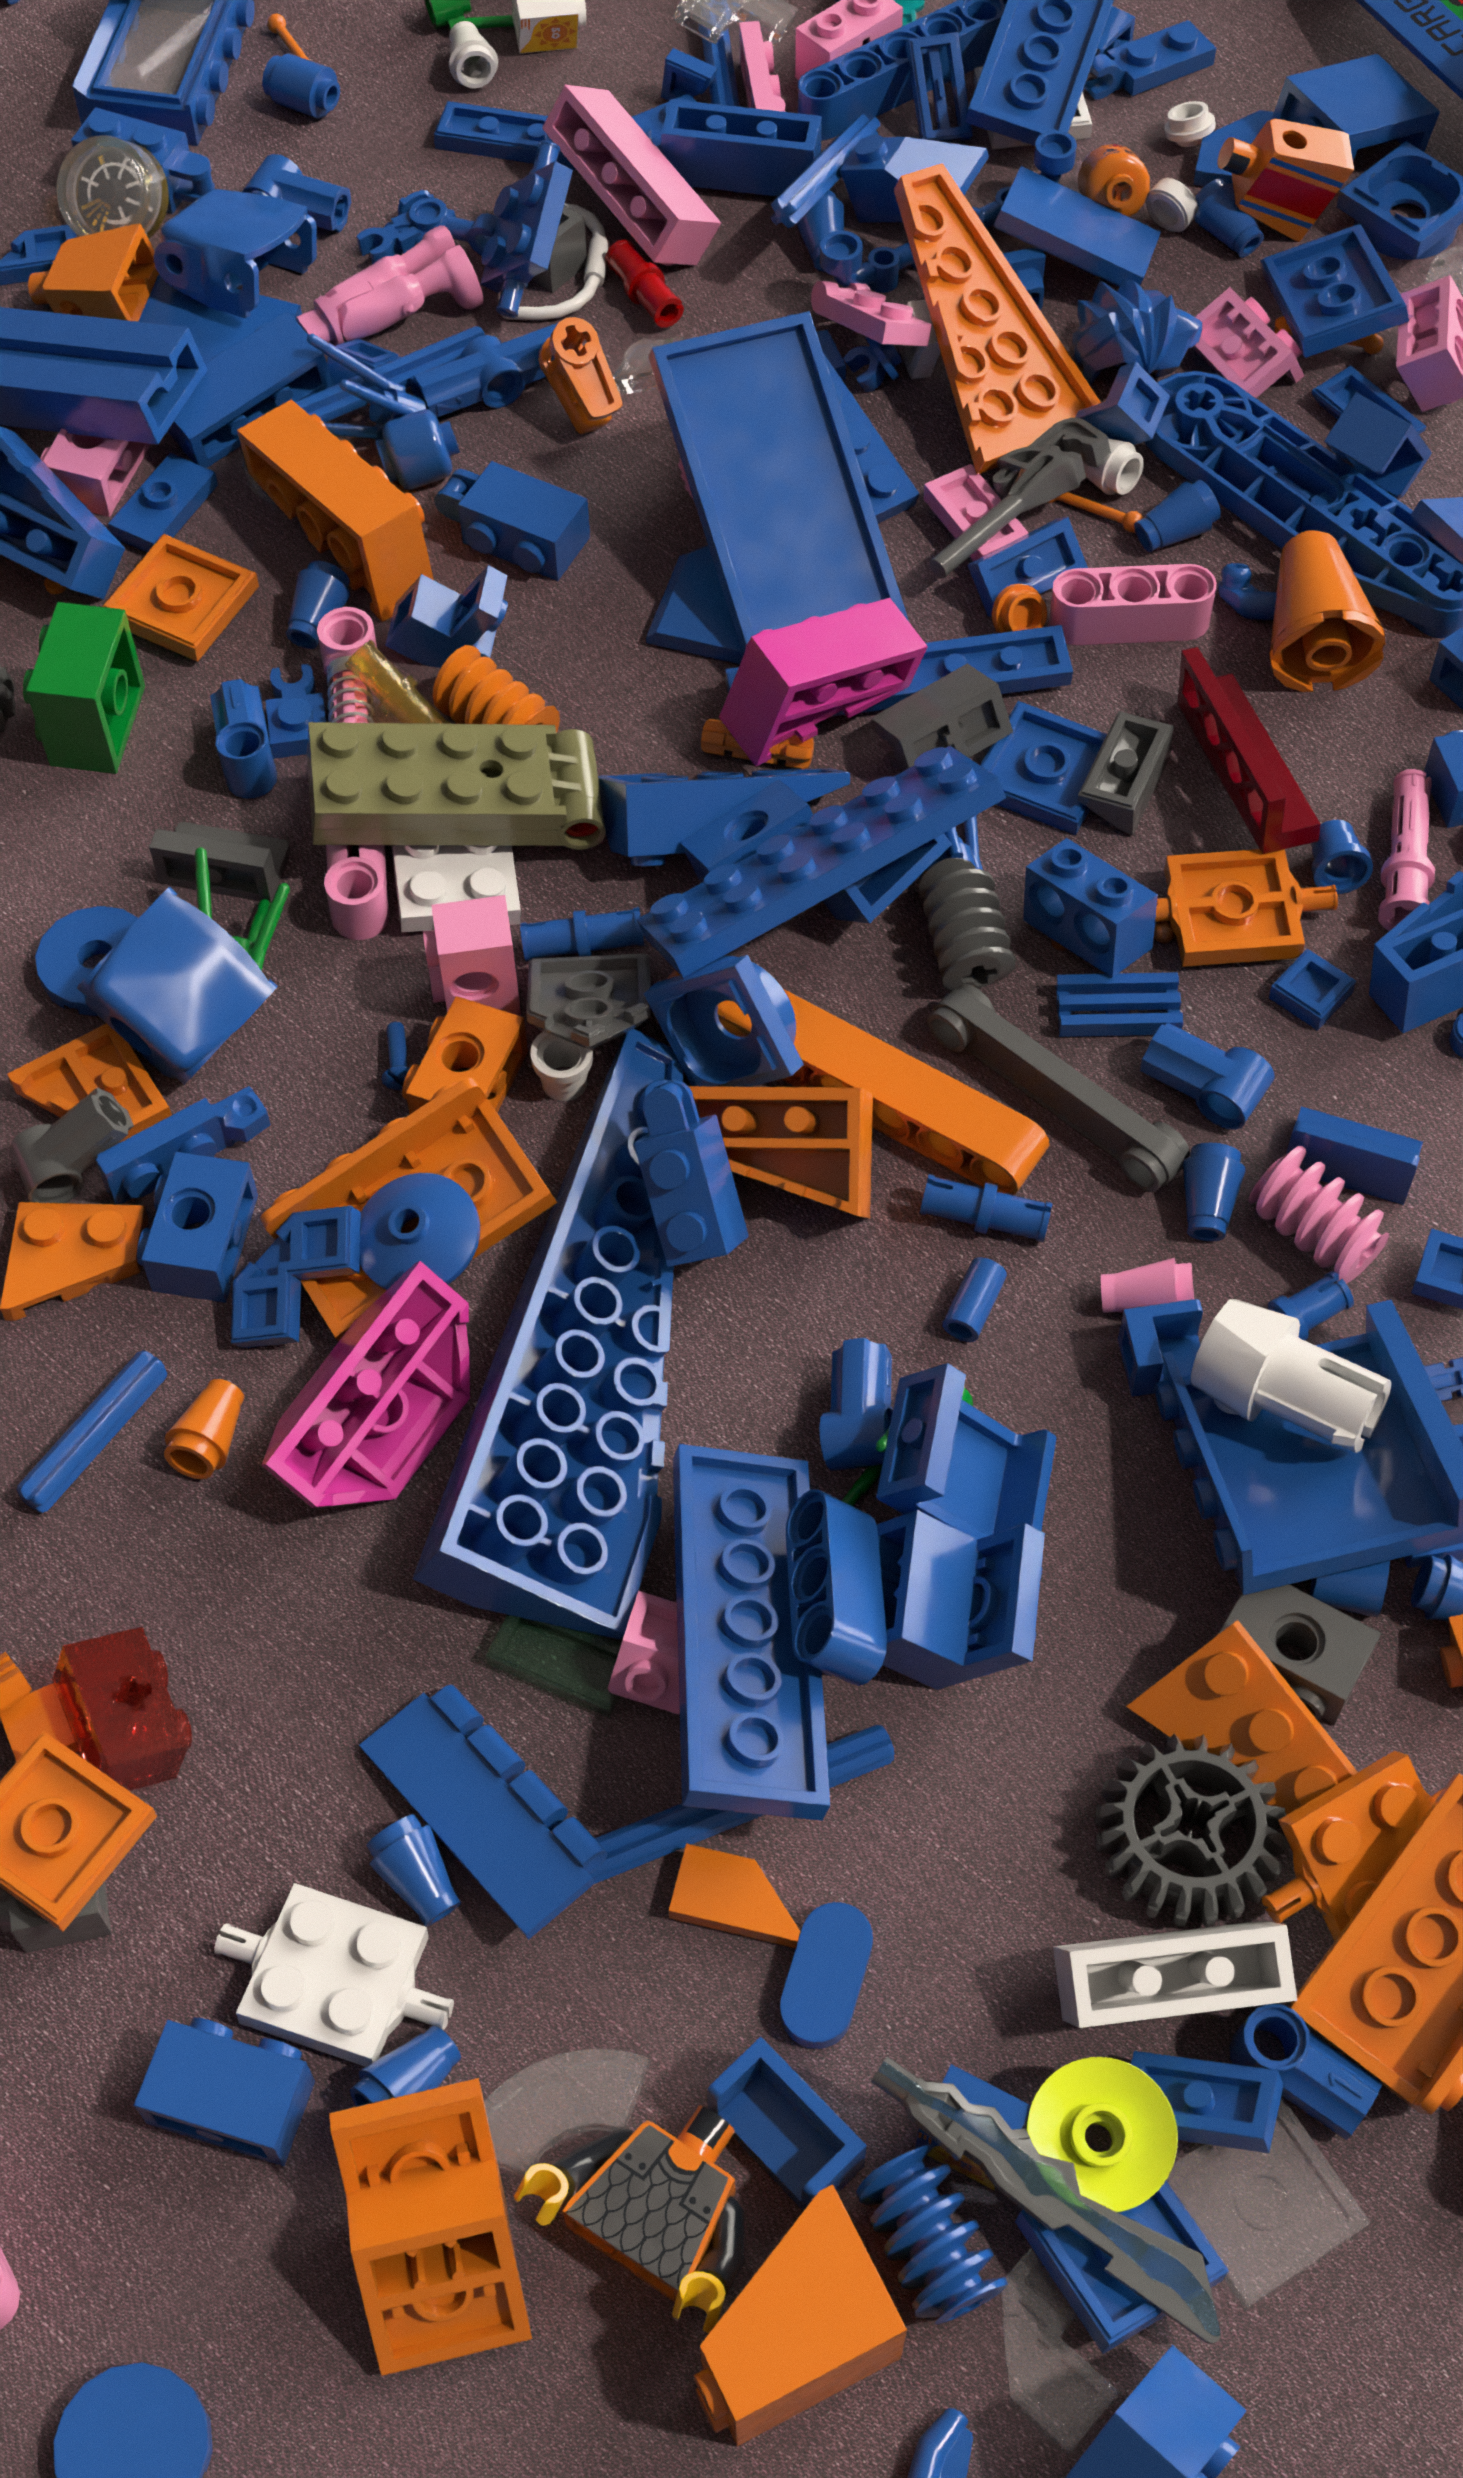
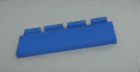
M454 1685L443 1687L431 1699L423 1692L359 1746L371 1762L427 1825H430L431 1830L529 1940L595 1884L590 1874L605 1861L607 1851L576 1817L564 1820L568 1814L566 1806L532 1770L523 1772L526 1766L525 1762L491 1725L482 1726L484 1717Z

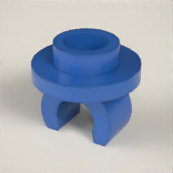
M865 336L870 346L855 347L843 359L853 373L862 366L869 365V368L856 378L866 393L875 390L881 385L886 372L893 381L899 378L900 375L895 367L903 362L892 344H881Z

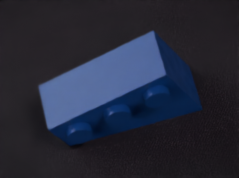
M1458 871L1447 881L1446 890L1429 905L1424 902L1421 903L1374 944L1369 996L1402 1033L1463 1007V873L1461 871Z

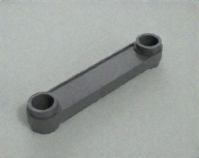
M969 984L960 985L957 989L951 990L934 1006L933 1012L927 1019V1023L931 1033L939 1043L953 1052L967 1051L1120 1162L1123 1173L1137 1187L1144 1191L1155 1192L1161 1186H1166L1182 1170L1184 1160L1190 1156V1149L1179 1132L1166 1123H1149L998 1015L991 1001L978 988Z

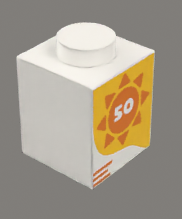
M512 0V17L519 53L578 48V27L586 26L585 0Z

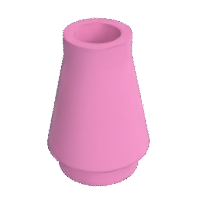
M1175 1258L1115 1274H1101L1103 1313H1123L1124 1309L1193 1300L1192 1263L1176 1264Z

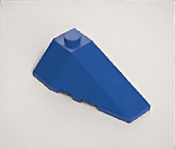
M832 768L756 770L752 771V777H744L743 773L702 771L701 774H697V780H688V776L667 775V772L598 776L606 836L610 850L630 857V865L633 866L666 864V854L685 853L680 844L681 841L778 779L801 799L808 802L849 785L850 772Z

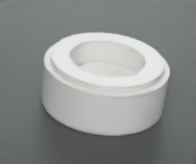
M1172 178L1161 179L1149 191L1146 199L1147 210L1152 219L1159 226L1171 232L1184 231L1195 219V214L1198 210V203L1193 193L1183 183Z

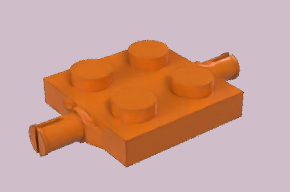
M1260 849L1169 855L1166 856L1164 867L1168 889L1167 898H1157L1155 922H1170V926L1177 936L1182 967L1295 959L1303 953L1305 947L1300 922L1302 912L1336 910L1338 894L1335 885L1300 888L1298 882L1289 871L1285 849L1267 854H1262Z
M1393 1751L1279 1819L1278 1822L1293 1851L1296 1878L1270 1894L1262 1896V1903L1268 1907L1265 1910L1275 1923L1281 1924L1283 1920L1311 1904L1322 1914L1335 1941L1443 1789L1430 1796L1424 1790L1409 1756Z

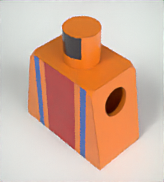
M1276 118L1265 123L1251 144L1229 137L1223 143L1218 155V167L1232 173L1235 204L1246 214L1298 242L1303 239L1354 171L1349 135L1347 133Z

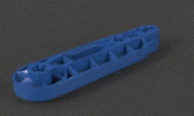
M1199 371L1176 373L1158 382L1170 395V398L1153 439L1145 441V444L1160 460L1192 483L1198 480L1205 482L1220 504L1281 549L1290 539L1304 531L1314 530L1332 535L1338 542L1371 605L1401 616L1421 632L1435 638H1446L1463 627V565L1455 560L1412 520L1413 518L1410 515L1413 510L1235 383L1217 374Z

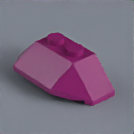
M421 1261L416 1262L353 1322L278 1420L261 1466L311 1508L395 1500L470 1399V1360L466 1323L469 1322V1303Z

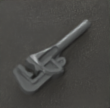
M1068 418L1055 423L1028 447L1010 451L997 460L999 471L993 476V483L996 494L1001 501L930 560L932 571L938 577L945 578L1020 513L1045 504L1066 492L1080 487V482L1086 478L1083 462L1088 466L1098 468L1104 463V458L1111 453L1107 435L1081 418Z

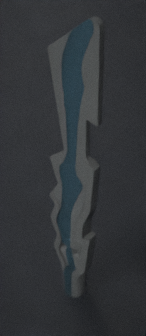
M888 2056L885 2058L870 2082L900 2102L901 2106L905 2108L909 2120L955 2160L959 2161L962 2155L979 2165L999 2191L1049 2231L1068 2226L1112 2257L1103 2269L1106 2273L1207 2344L1216 2343L1220 2339L1221 2330L1201 2253L1081 2195L1074 2163L1040 2155L1031 2141L1027 2130H1012L995 2107L969 2104L954 2084L925 2082L921 2077H916Z

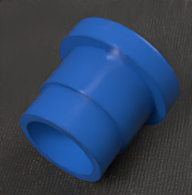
M1329 820L1322 823L1319 840L1310 843L1314 858L1311 872L1316 886L1335 885L1337 894H1344L1358 889L1367 882L1373 871V863L1368 850L1360 845L1350 823L1344 820Z

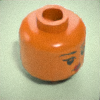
M1118 144L1102 145L1090 152L1082 162L1078 173V189L1080 194L1130 217L1136 214L1146 202L1150 191V176L1144 163L1128 147Z

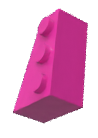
M890 598L869 604H856L847 610L822 617L813 616L801 623L776 630H763L751 636L750 641L746 645L744 656L719 718L755 767L771 759L769 749L794 735H797L803 743L818 735V729L815 724L840 711H843L850 718L908 688L928 646Z

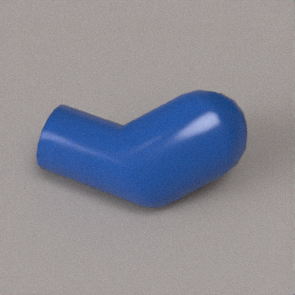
M1229 563L1224 566L1221 572L1222 581L1217 584L1219 596L1240 616L1246 619L1273 621L1277 592L1259 591L1250 584L1252 573L1248 565Z

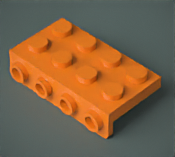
M469 1077L459 1082L445 1085L433 1095L431 1101L407 1117L389 1122L380 1130L377 1137L353 1153L343 1154L335 1158L328 1164L323 1173L299 1189H292L281 1194L275 1199L272 1206L261 1215L260 1221L266 1231L276 1240L279 1237L276 1231L294 1212L353 1206L361 1212L368 1200L387 1183L409 1174L433 1173L447 1177L459 1184L468 1193L477 1208L480 1219V1238L477 1250L472 1258L474 1259L558 1202L476 1080ZM419 1218L408 1221L403 1226L401 1233H410L415 1230L419 1224ZM361 1265L359 1274L301 1280L302 1285L338 1341H340L353 1322L387 1291L374 1283L364 1272Z
M1460 1773L1453 1775L1297 1993V2001H1291L1288 2006L1304 2019L1308 2028L1356 2065L1383 2082V2086L1418 2113L1428 2115L1434 2113L1439 2106L1446 2111L1451 2110L1463 2096V1775Z

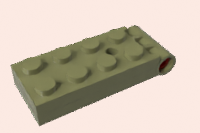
M308 722L307 768L313 845L566 846L571 849L583 850L598 845L605 838L606 829L594 743L592 737L582 730L569 729L556 733L555 725Z

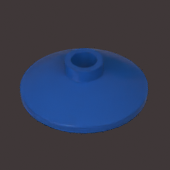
M433 1173L409 1174L387 1183L368 1200L361 1211L360 1265L374 1283L388 1290L416 1262L421 1261L447 1285L450 1284L467 1268L478 1247L480 1219L473 1200L459 1184L447 1177ZM419 1218V1224L415 1230L410 1233H401L403 1226L408 1221Z

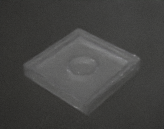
M1282 2096L1269 2153L1203 2144L1174 2163L1166 2179L1228 2268L1229 2272L1224 2280L1245 2311L1367 2229L1371 2224Z

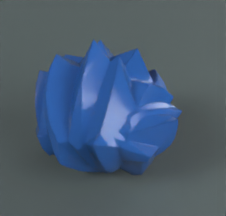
M1122 280L1119 290L1116 292L1104 282L1099 281L1092 302L1078 300L1077 315L1079 327L1072 337L1074 360L1079 367L1083 368V376L1090 386L1103 369L1127 365L1133 362H1137L1148 374L1157 370L1156 377H1163L1177 370L1188 348L1193 347L1199 342L1202 332V321L1181 309H1177L1172 295L1166 298L1162 292L1157 290H1143L1133 280Z

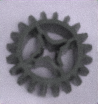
M1174 1733L1166 1740L1164 1755L1151 1743L1147 1742L1140 1747L1138 1753L1139 1763L1127 1757L1123 1758L1118 1763L1116 1770L1119 1780L1109 1779L1105 1781L1101 1796L1107 1803L1097 1806L1094 1815V1823L1105 1829L1097 1834L1095 1848L1097 1852L1113 1855L1106 1862L1104 1868L1107 1878L1117 1879L1128 1876L1129 1878L1123 1887L1121 1895L1125 1901L1136 1899L1142 1892L1150 1897L1145 1911L1149 1918H1155L1160 1913L1162 1905L1174 1908L1172 1918L1177 1928L1186 1924L1190 1910H1197L1200 1921L1207 1928L1215 1924L1218 1917V1906L1226 1915L1234 1920L1240 1917L1245 1909L1243 1898L1255 1904L1260 1903L1262 1896L1267 1892L1263 1881L1277 1880L1282 1865L1275 1857L1283 1855L1288 1847L1285 1835L1276 1831L1281 1827L1278 1820L1286 1816L1285 1808L1267 1805L1274 1798L1277 1791L1274 1782L1254 1784L1251 1781L1259 1768L1256 1759L1245 1762L1239 1768L1231 1763L1235 1752L1232 1743L1224 1745L1220 1750L1219 1756L1208 1753V1742L1204 1734L1195 1738L1192 1751L1184 1750L1182 1742ZM1188 1785L1204 1788L1213 1792L1216 1796H1201L1193 1792ZM1154 1792L1160 1802L1157 1812L1162 1822L1153 1826L1151 1835L1140 1841L1134 1824V1810L1145 1797ZM1240 1820L1246 1837V1855L1237 1865L1228 1869L1222 1859L1225 1848L1221 1843L1220 1837L1227 1834L1232 1823ZM1189 1822V1830L1194 1824L1204 1830L1200 1839L1192 1838V1830L1188 1836L1181 1834L1179 1830L1177 1831L1179 1823ZM1169 1863L1181 1864L1188 1868L1195 1877L1177 1874L1162 1865Z

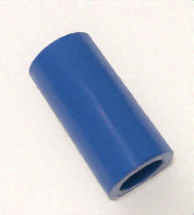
M977 1257L971 1261L942 1323L944 1330L948 1334L965 1342H974L979 1338L1007 1277L1006 1270L1000 1264L983 1257Z

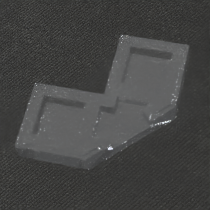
M681 0L673 20L713 44L719 41L732 22L739 25L740 22L759 21L763 40L771 41L773 46H777L793 24L799 9L785 0Z
M1031 2247L1005 2277L1008 2285L999 2293L1008 2401L1060 2450L1069 2456L1120 2391L1061 2338L1078 2316Z

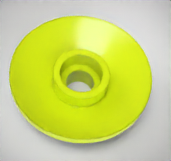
M1083 2058L1055 2071L1036 2093L1031 2103L1026 2123V2130L1040 2155L1074 2163L1080 2194L1117 2213L1133 2209L1151 2198L1168 2178L1177 2154V2124L1166 2095L1145 2072L1130 2063L1114 2058ZM1101 2125L1109 2131L1111 2146L1108 2151L1096 2152L1087 2145L1085 2141L1087 2127ZM1032 2162L1042 2182L1059 2199L1077 2209L1094 2213L1077 2202L1065 2188L1057 2172Z

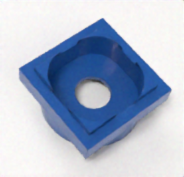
M1405 141L1341 189L1336 207L1354 218V225L1361 224L1377 252L1397 259H1424L1445 250L1453 242L1458 226L1463 223V176ZM1410 203L1420 207L1425 213V218L1413 219L1397 213L1393 216L1390 210L1397 204Z
M748 955L741 957L722 956L685 978L679 975L656 982L643 993L692 1086L753 1087L790 1077L804 1065L793 1044L796 1036V1019L787 994L775 978L762 967L751 962ZM733 1001L740 1007L744 1015H749L752 1028L748 1036H735L722 1026L717 1013L720 1002Z

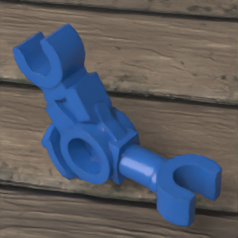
M420 190L399 200L398 216L392 218L391 222H388L385 227L367 228L361 231L356 238L360 253L363 256L370 253L372 264H374L383 257L394 256L400 253L404 254L417 245L425 233L442 225L447 227L453 239L468 242L472 249L482 256L486 243L493 236L497 216L485 213L479 215L475 221L455 217L454 210L448 209L442 200L434 198L433 194H430L427 190Z

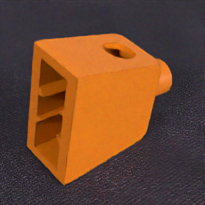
M140 223L68 239L61 244L49 271L35 272L29 276L28 290L30 297L36 305L49 304L54 313L138 322L159 275L154 263V249Z

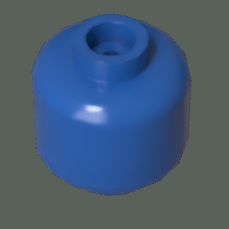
M427 409L388 421L382 429L383 438L376 440L377 449L389 481L398 480L400 485L408 490L450 476L453 469L451 456L460 453L450 421L439 424L435 414Z

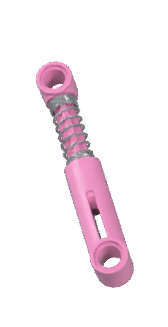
M342 607L333 609L322 617L317 627L324 673L329 687L327 693L329 698L328 709L330 711L328 721L337 723H374L372 719L374 710L371 706L373 703L371 695L373 688L372 680L379 671L380 661L372 619L366 612L357 608ZM326 845L327 873L325 875L324 887L333 927L340 935L351 940H365L375 937L385 929L390 918L387 898L385 845H359V857H353L352 845Z

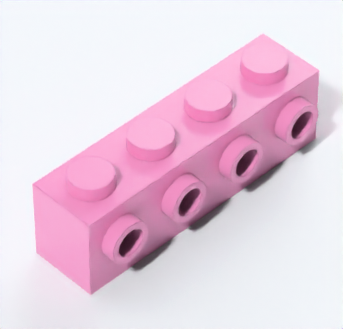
M565 85L542 129L554 143L559 145L560 151L653 262L666 266L673 264L697 265L721 225L719 219L609 90Z

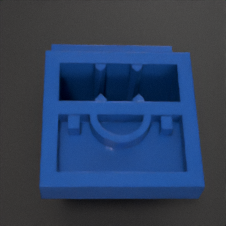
M919 1510L877 1524L887 1634V1651L883 1666L939 1690L1033 1661L1039 1589L1042 1576L1044 1532L1024 1523L977 1540Z

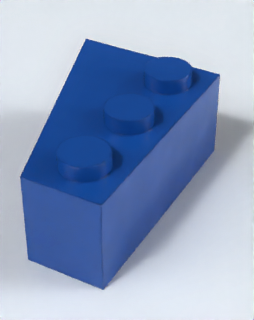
M0 426V554L68 589L105 599L125 547L14 431Z

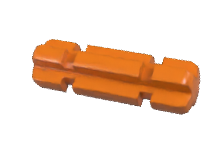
M706 720L701 734V749L705 753L724 756L726 751H732L733 758L750 760L721 720ZM794 735L769 749L771 759L764 763L778 765L779 760H785L786 767L808 769L814 753V738H810L802 743L798 736Z

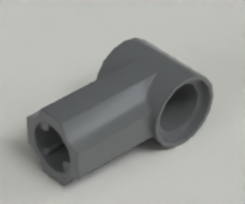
M96 1088L53 1125L42 1124L27 1128L12 1140L10 1151L30 1202L67 1203L74 1199L82 1191L84 1185L81 1173L96 1162L95 1159L99 1153L118 1144L128 1135V1131L134 1127L127 1109L121 1106L111 1093Z

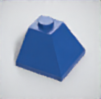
M872 135L860 139L841 167L840 173L859 223L903 222L894 189L902 175L943 163L963 195H965L986 163L989 155L987 149L982 147L910 137L883 138L880 135Z

